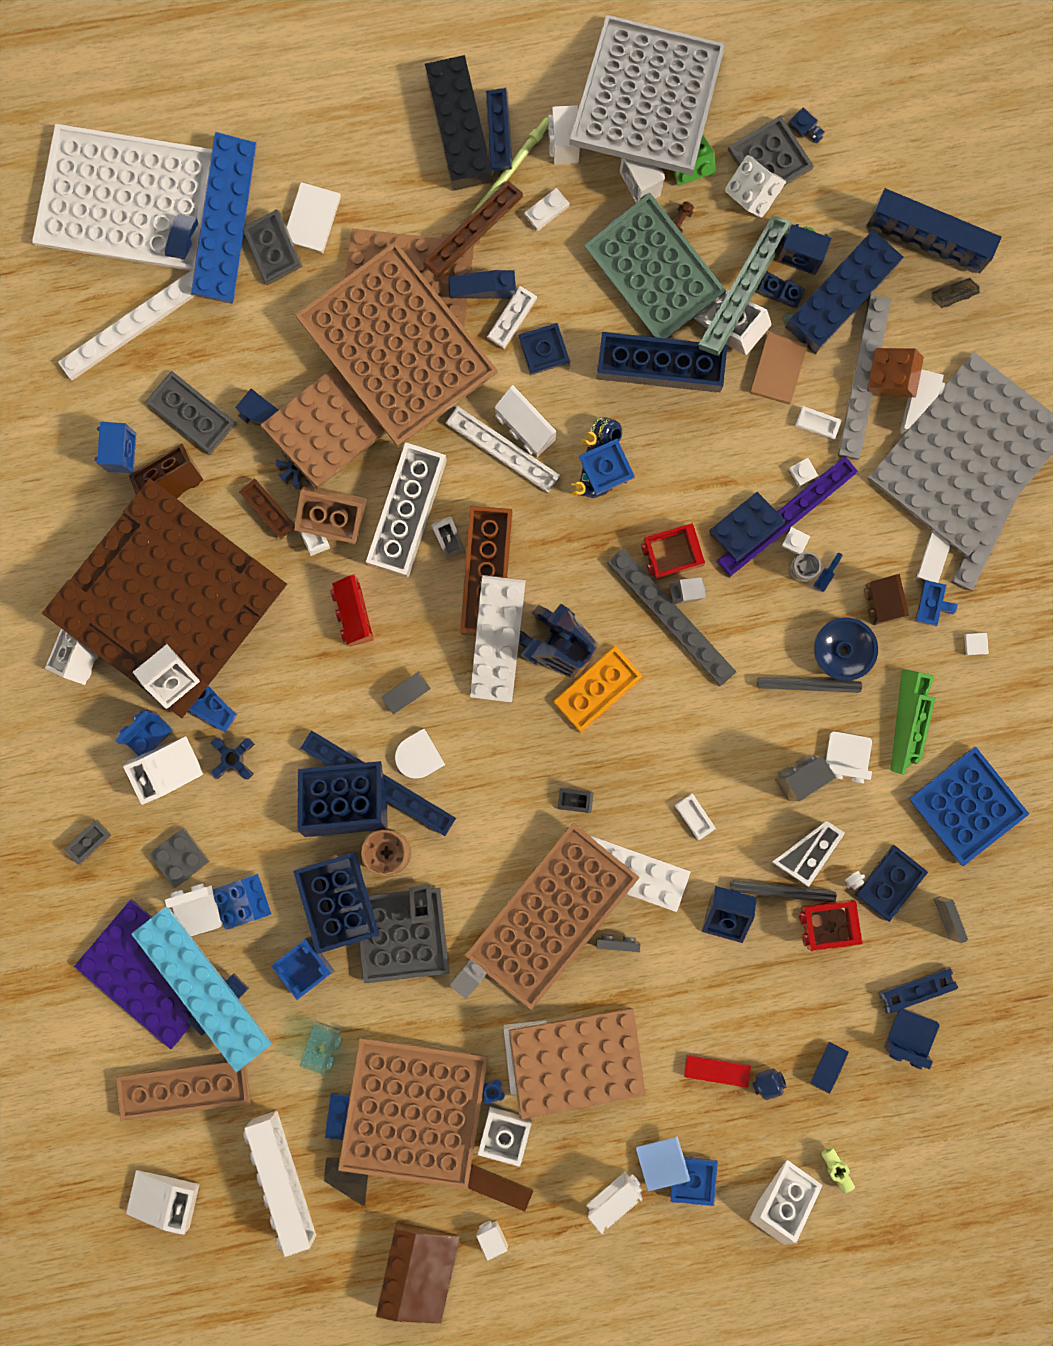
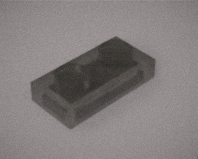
M969 277L933 291L931 295L932 300L943 308L979 294L980 288Z

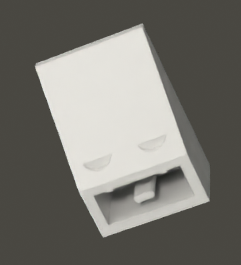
M186 736L132 758L123 766L141 805L162 797L204 774Z
M136 1170L126 1214L161 1230L184 1235L191 1225L200 1184Z

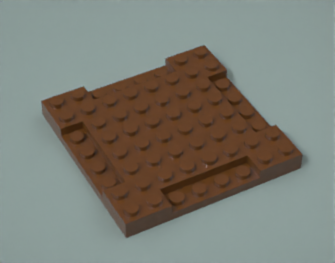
M149 479L125 508L121 517L41 614L73 638L80 641L152 697L154 696L141 684L133 672L167 644L200 681L168 708L180 718H184L288 584L187 508L156 482Z

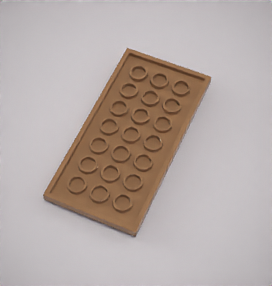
M572 823L465 956L479 964L491 978L532 1010L640 876L575 823Z

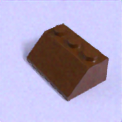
M183 444L178 445L129 475L136 495L145 483L152 479L176 499L190 488L197 487L203 481L199 469Z

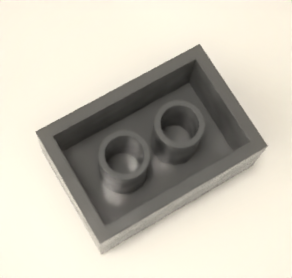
M813 754L805 755L798 759L796 766L786 767L778 772L779 777L775 780L788 801H801L837 777L822 755L815 756Z

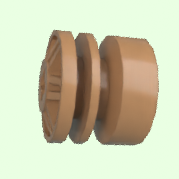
M380 830L366 838L362 845L361 856L368 870L374 874L386 876L397 874L404 870L410 862L412 851L410 843L404 835L396 831ZM388 847L389 850H393V855H389V859L388 855H384V851H387Z

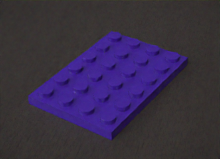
M130 900L74 967L168 1048L172 1049L191 1027L187 1020L192 1016V1013L133 937L132 933L150 920L152 916L135 901Z

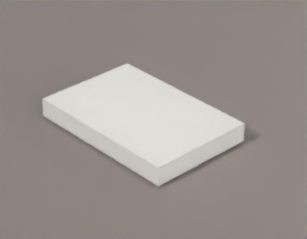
M301 182L287 225V230L294 246L323 254L341 199L340 193Z

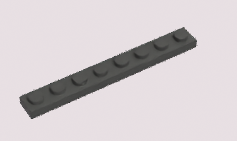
M624 548L607 562L719 686H722L736 673V670Z

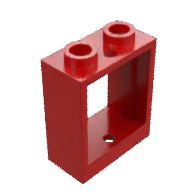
M693 523L644 537V543L641 544L644 556H648L650 562L647 564L650 576L654 575L655 580L702 567L705 564ZM685 534L693 562L659 572L651 543Z
M850 899L801 906L802 911L799 912V920L801 925L804 924L805 933H802V941L808 950L816 951L863 944L857 902ZM844 908L849 939L815 943L811 912Z

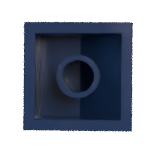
M715 886L708 904L702 932L743 943L755 918L757 897Z

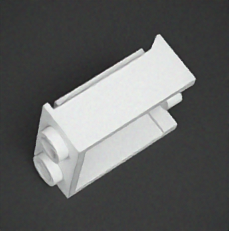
M625 1171L586 1205L590 1210L588 1218L601 1234L604 1233L605 1227L609 1228L638 1203L637 1199L643 1200L641 1184L633 1174L629 1176Z

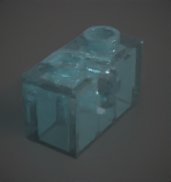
M317 1021L313 1025L299 1066L323 1075L327 1069L331 1070L335 1057H332L334 1048L338 1049L342 1037L339 1036L341 1030ZM321 1044L325 1045L323 1053L320 1052L319 1048Z

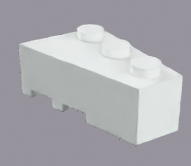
M826 821L772 863L806 887H809L845 833Z

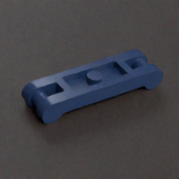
M951 967L943 968L932 974L878 992L880 998L884 1000L886 1014L958 989L956 981H953L952 978L953 972ZM944 978L945 984L943 986L940 985L939 979ZM897 995L899 1002L893 1003L892 996Z

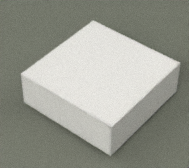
M987 633L964 635L966 656L989 654Z

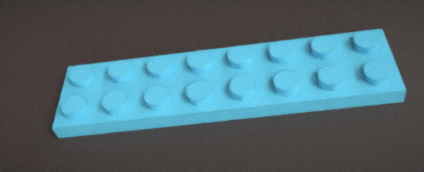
M163 908L132 933L133 937L235 1072L242 1069L272 1044L170 908Z

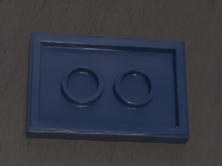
M892 845L854 895L886 921L890 922L928 871L898 847Z

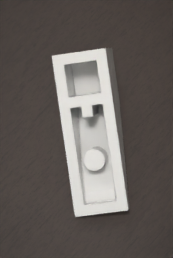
M921 370L916 398L908 397L899 431L900 434H904L936 397L942 394L945 383L942 382L944 375Z

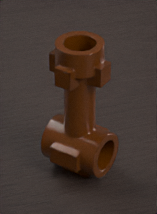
M687 201L679 205L677 208L679 214L674 220V224L681 233L683 229L680 226L687 216H692L694 206Z

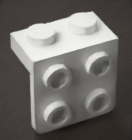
M748 155L731 178L725 191L747 211L763 218L777 195L781 192L786 181L782 177L768 171L758 161Z
M840 732L830 733L826 762L837 777L836 779L843 780V776L851 777V782L863 784L864 780H871L872 771H868L872 746L871 738Z
M203 884L191 887L192 892L185 894L183 890L171 893V898L165 900L166 907L173 908L174 915L190 936L222 926L212 885L205 888Z

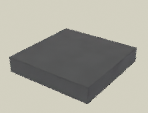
M942 896L934 898L948 939L958 943L968 941L954 900Z

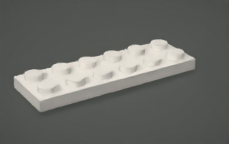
M482 576L470 693L472 698L512 702L526 580Z
M591 836L640 876L628 891V895L677 912L691 873L690 871Z

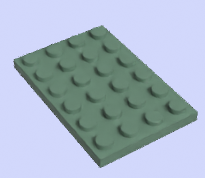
M648 193L584 245L585 249L656 338L668 339L726 293V289L651 193Z

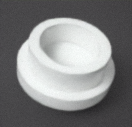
M857 871L845 879L847 889L852 887L855 890L862 886L865 875H861Z

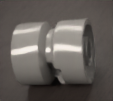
M813 552L799 554L790 563V576L800 583L809 582L821 570L820 558Z

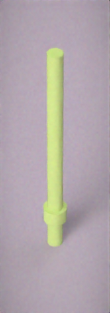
M547 117L544 118L537 129L532 130L527 142L513 158V169L503 171L471 215L506 183L533 146L541 141L543 133L548 128L549 120Z

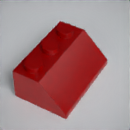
M353 574L332 583L333 589L330 590L333 602L337 601L338 609L335 610L338 622L342 621L343 630H340L343 643L347 642V645L354 646L373 641L374 638L359 579Z

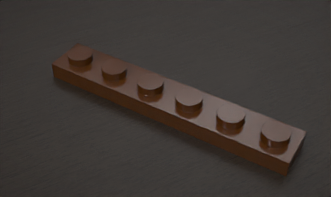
M507 181L423 260V265L439 278L523 198V192Z

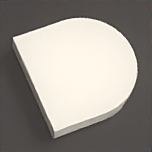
M425 729L402 741L396 750V765L405 776L410 778L426 777L445 766Z

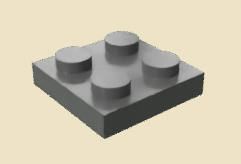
M182 828L149 854L174 888L178 887L210 862L185 828Z

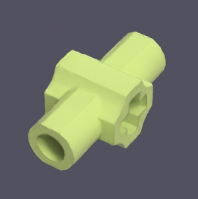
M833 1147L825 1149L821 1154L828 1165L826 1168L828 1174L834 1181H837L843 1194L852 1191L855 1186L848 1175L850 1173L849 1168L843 1160L839 1159ZM840 1167V1173L837 1174L835 1168Z

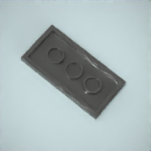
M173 371L168 374L145 402L209 455L213 453L237 424Z

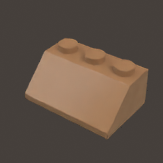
M305 485L300 490L294 530L356 544L364 519L367 498L320 487L316 489L314 486Z

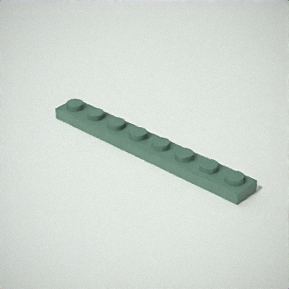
M771 216L700 341L699 349L719 356L791 227V221Z

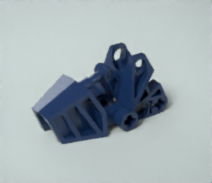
M560 603L554 612L538 605L532 614L550 628L549 632L551 634L543 642L536 638L532 639L520 630L519 644L525 648L521 655L535 666L541 664L574 679L588 665L599 644L575 618V614Z

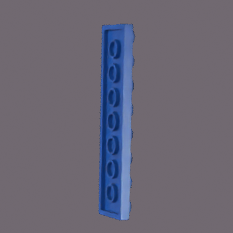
M218 132L214 134L191 295L230 304L234 301L256 142Z

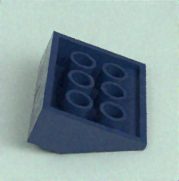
M381 761L298 769L297 831L304 837L388 830L387 802Z
M356 852L293 871L317 954L380 935Z

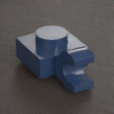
M804 107L788 122V126L800 137L803 138L807 134L815 143L823 139L822 135L825 133L822 128L816 126L818 120Z

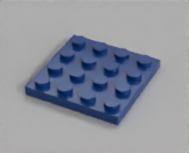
M977 747L971 748L908 798L961 866H965L1029 815V812Z

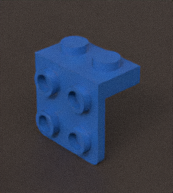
M258 874L213 890L221 921L226 930L271 915Z

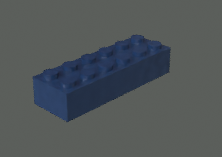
M884 188L866 225L877 233L889 235L892 240L908 243L914 249H922L933 257L944 258L948 263L963 266L972 273H981L992 261L1002 236Z
M872 230L789 319L785 328L802 343L808 344L807 347L817 354L894 271L904 256L877 232Z
M602 332L597 380L720 393L724 385L728 345H724L719 356L699 349L700 342Z

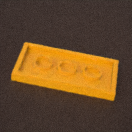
M614 646L552 702L581 733L643 676L623 653Z

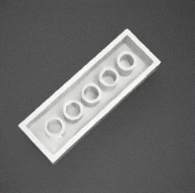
M405 442L366 560L368 566L409 578L447 462L446 455Z
M276 1110L253 1118L245 1127L243 1135L246 1144H250L252 1150L250 1152L251 1162L257 1166V1181L260 1187L263 1186L265 1192L263 1196L265 1206L270 1208L272 1214L270 1216L271 1226L277 1230L278 1248L280 1251L283 1250L286 1257L310 1249L316 1237V1232Z

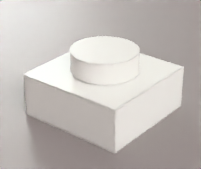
M809 458L789 468L798 487L818 477Z
M791 527L781 547L799 555L803 552L810 536Z

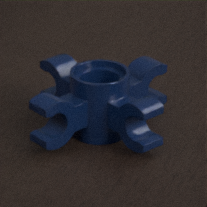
M218 737L211 742L222 754L221 763L210 772L214 779H219L229 768H235L245 780L254 775L243 763V755L255 745L250 738L242 741L236 749H229L222 739ZM231 753H235L237 756V761L233 765L228 762V756Z

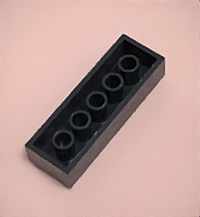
M465 55L425 63L426 76L453 191L493 182L492 169Z

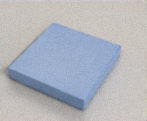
M678 1136L636 1147L648 1191L690 1181Z

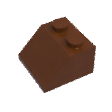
M900 574L865 584L864 596L866 600H869L870 609L868 613L870 620L874 621V625L898 621L909 616Z

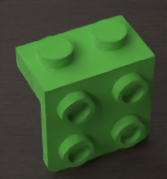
M702 135L693 175L674 171L677 186L716 173L715 154L704 135Z

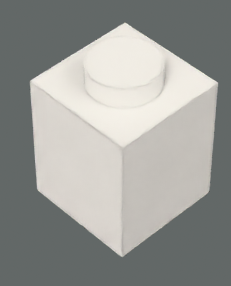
M487 1221L479 1226L477 1238L487 1260L508 1251V1244L497 1221L493 1223Z

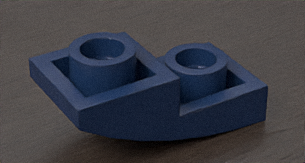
M177 214L167 239L165 256L185 260L193 245L191 237L198 225L196 217Z
M768 271L765 272L756 292L774 301L793 308L798 307L805 291L803 287L790 280L784 281Z
M828 1042L810 1084L830 1094L849 1051Z

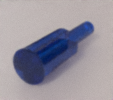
M837 553L828 569H823L813 585L816 590L824 593L835 575L833 571L843 557V554Z

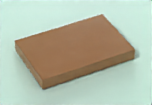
M768 333L750 393L790 405L808 344Z

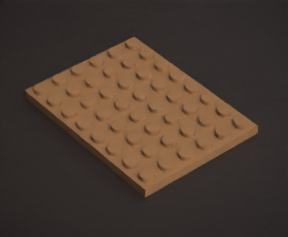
M396 241L295 314L301 325L397 447L401 446L498 373L496 367Z

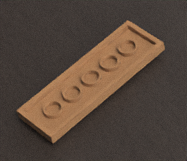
M228 1061L116 1077L121 1121L244 1105L251 1102L247 1065L238 1072H235Z

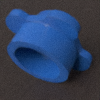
M496 1079L489 1084L484 1083L483 1092L486 1104L504 1099L505 1094L501 1090V1082Z

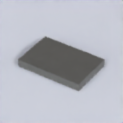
M278 209L243 228L246 240L266 285L303 267Z

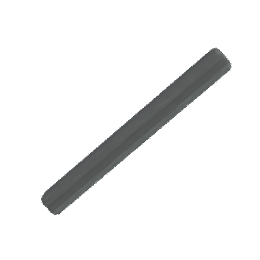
M758 677L757 688L860 693L862 691V682Z
M733 880L730 886L732 891L739 893L810 901L835 902L837 897L834 891Z

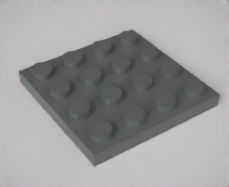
M440 887L431 888L435 919L414 924L411 923L409 891L368 895L380 935L360 941L364 983L450 973Z

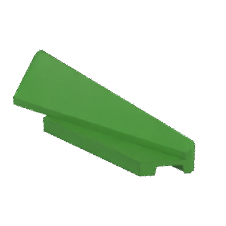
M906 669L902 670L891 761L892 772L905 775L906 769L911 764H917L922 760L936 698L928 696L934 675Z

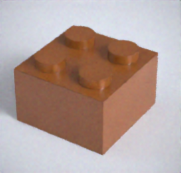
M875 348L868 389L875 396L916 398L924 357L916 348Z

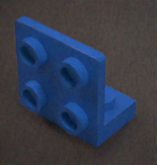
M140 711L133 718L134 722L129 727L125 726L117 734L119 737L115 741L118 744L128 745L139 756L154 750L174 729L157 712Z

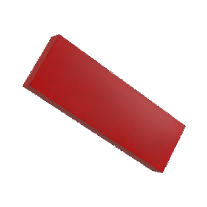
M687 1055L684 1077L748 1088L751 1065Z

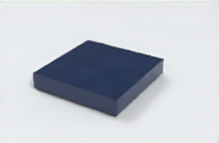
M558 322L518 335L530 375L570 363Z

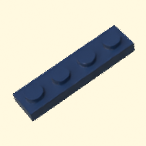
M507 88L486 91L491 169L492 172L513 169L508 90Z

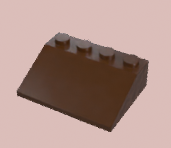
M397 1221L376 1317L396 1322L441 1324L460 1235Z

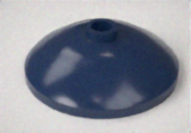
M850 617L837 618L824 625L817 634L814 643V655L819 667L828 676L841 681H851L863 677L873 668L878 657V642L871 628L864 622ZM840 647L846 648L845 654L840 652Z

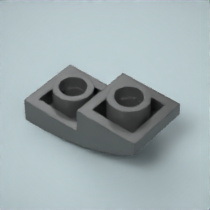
M418 671L381 698L391 712L395 714L431 688Z

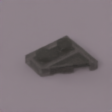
M327 1157L324 1181L357 1203L365 1205L368 1175L338 1171L340 1158Z

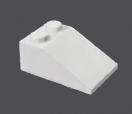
M726 290L724 295L704 309L694 319L708 329L729 291ZM749 301L726 344L747 355L772 325L767 309Z
M786 1160L758 1200L749 1220L783 1245L794 1244L800 1236L822 1184Z

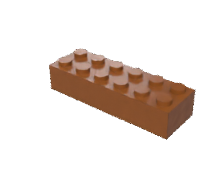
M470 506L461 635L476 636L482 576L508 578L512 509Z

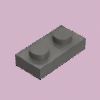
M95 820L64 850L78 865H81L112 835L98 820Z
M602 935V938L596 939V948L640 952V942L636 941L635 937L624 936L623 940L614 939L613 935Z

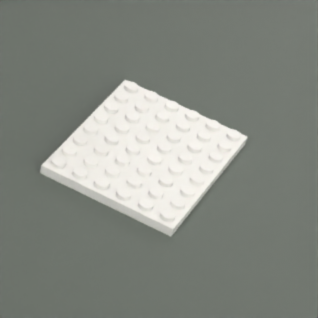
M55 124L32 243L35 246L182 270H194L212 149ZM177 214L196 217L198 225L191 237L193 245L185 260L165 256L167 239Z

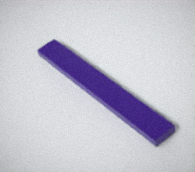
M844 456L777 511L785 519V523L738 562L728 553L724 554L716 562L730 578L857 474L858 470Z

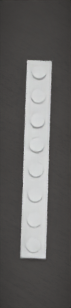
M194 270L188 272L58 361L68 377L74 380L195 297V295H191Z

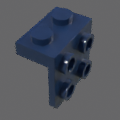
M898 1010L884 1045L886 1051L890 1054L889 1057L899 1062H902V1059L906 1060L917 1069H922L923 1067L930 1069L933 1061L929 1057V1052L940 1025L933 1019L909 1010Z

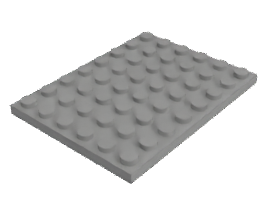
M606 15L570 136L569 145L693 175L725 44Z
M973 352L945 385L942 394L938 395L869 476L868 480L932 531L934 530L961 554L968 557L1052 456L1053 413Z

